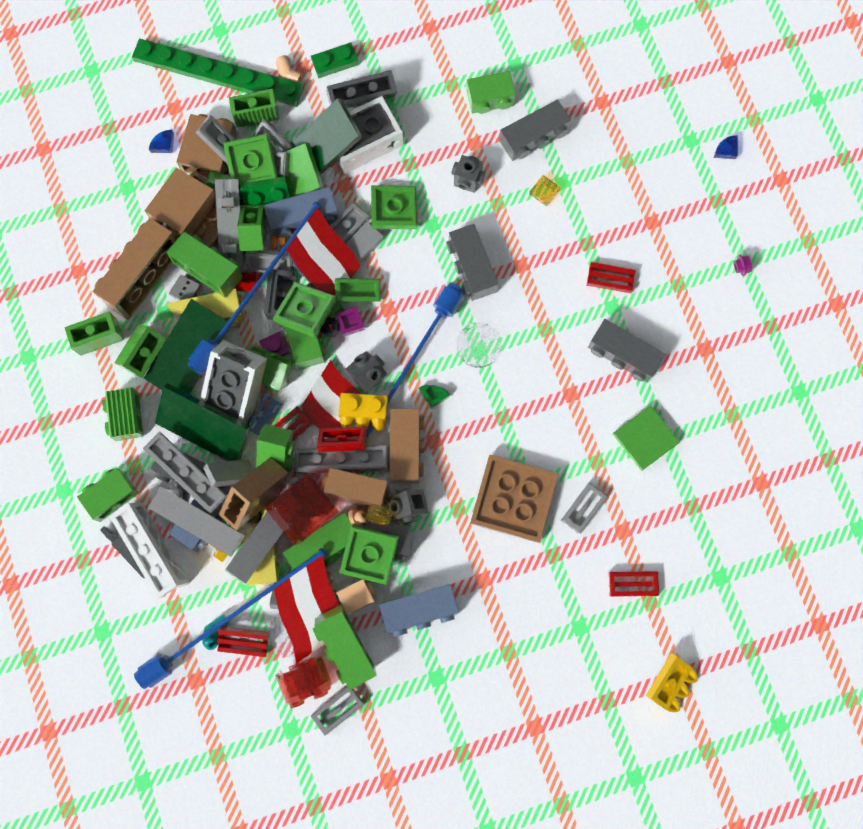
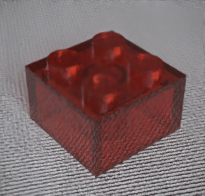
M309 473L297 480L264 507L294 546L303 542L339 512Z

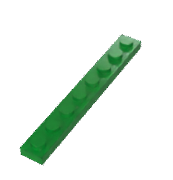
M140 38L132 54L134 62L245 93L273 89L277 102L295 107L298 106L304 90L303 84Z

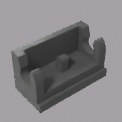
M272 269L268 275L264 314L268 320H273L274 315L294 282H297V276H293L291 271Z

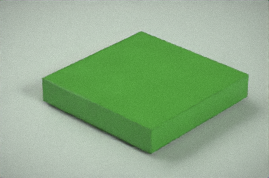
M269 134L223 143L231 179H239V189L242 183L278 178Z
M304 143L286 151V153H289V173L285 177L290 197L324 187L310 143Z
M371 185L372 229H417L416 186Z
M294 282L273 317L274 323L316 338L337 301L336 296Z
M651 405L612 434L641 472L680 443Z
M351 525L339 573L387 585L399 536Z

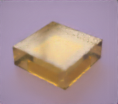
M542 175L529 191V195L547 207L559 193L561 187L545 175Z

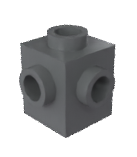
M461 155L459 162L455 161L451 171V175H454V186L475 193L477 185L482 184L485 176V171H482L483 162L474 156Z
M367 351L358 355L354 362L345 368L355 383L365 392L380 384L382 379L388 375L383 368L385 365L383 360L377 354L372 356Z
M402 488L396 490V495L387 498L392 521L402 520L403 524L413 523L417 521L416 517L429 513L424 489L410 490V488Z

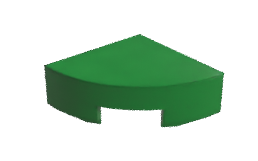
M424 385L418 388L431 409L451 397L446 389L439 386Z

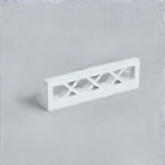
M127 503L109 516L157 599L163 598L176 588H182L189 584L143 503Z

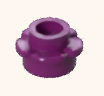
M738 254V259L733 261L735 272L746 276L747 273L752 272L751 259L749 255L741 256V254Z

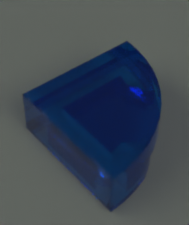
M170 129L158 133L150 142L148 149L150 153H173V130Z
M738 135L723 139L718 144L713 158L736 159L738 156Z

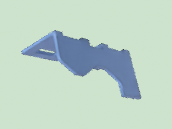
M266 392L261 400L258 411L249 421L250 431L259 436L263 425H271V422H269L270 418L276 417L283 404L270 397ZM268 400H270L269 404L267 405V407H266V409H265V408H264L265 404L267 403ZM276 405H278V408L276 409L275 413H273V409ZM263 411L261 417H258L259 413ZM255 420H258L254 428H252V425L255 422Z

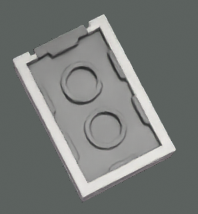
M382 96L349 112L363 137L337 161L345 174L404 145L403 132Z
M224 340L210 353L200 400L247 424L254 414L267 358Z

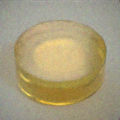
M378 505L370 506L366 514V518L370 522L378 525H388L392 517L390 510Z

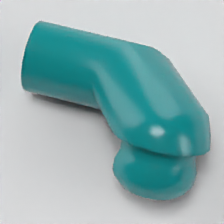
M222 614L204 627L203 633L222 621L226 616ZM218 629L202 640V644L207 650H214L217 647Z

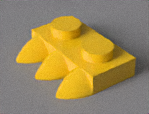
M341 393L338 415L341 426L351 427L354 419H356L357 427L366 426L367 428L370 420H372L374 430L379 433L384 428L387 420L388 396Z
M671 653L645 696L669 712H679L680 704L676 696L679 698L689 697V690L684 682L696 683L698 681L697 673L690 665Z

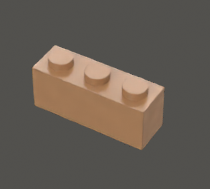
M390 409V483H419V477H424V463H419V453H424V439H419V430H424V416H420L419 409Z

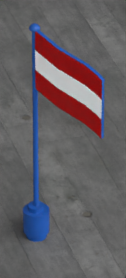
M318 202L312 203V209L214 341L208 339V341L202 340L190 355V361L187 365L195 372L204 375L207 371L211 351L218 346L220 339L285 252H287L299 272L315 289L335 296V278H353L360 268L359 261L352 250L330 227L319 210L321 206Z
M449 282L447 286L443 287L433 303L434 312L437 316L388 394V403L440 318L453 317L464 299L463 294L465 292L458 285ZM330 359L301 407L307 417L319 429L342 428L340 417L338 416L341 393H362L339 373ZM354 419L351 427H357L356 419ZM370 420V423L366 428V439L373 429L372 420Z
M320 548V552L172 656L168 657L166 654L157 653L137 668L138 671L134 673L136 682L143 689L154 687L172 674L173 660L273 590L279 615L293 645L296 664L324 645L323 640L319 642L313 632L315 618L339 606L328 580L323 557L326 556V550Z

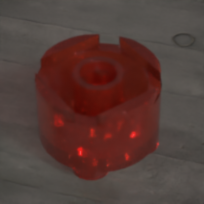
M319 655L316 660L314 657L293 664L288 667V672L283 673L281 670L275 674L285 703L289 704L291 709L304 704V700L308 697L313 696L314 699L325 696L333 684L322 655Z

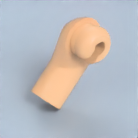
M279 56L276 60L279 75L284 79L300 83L302 74L291 70L289 56Z
M365 508L350 510L348 517L351 524L363 526V523L369 517L368 510Z

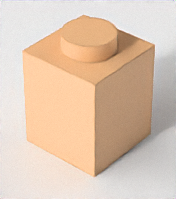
M364 579L337 592L346 614L349 616L375 603L373 597L377 595L371 582L366 584Z

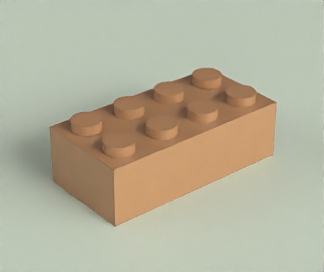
M149 218L146 223L140 225L132 241L126 243L121 255L111 262L107 273L97 280L92 292L107 307L126 320H129L171 266L172 261L166 252L177 240L173 233Z

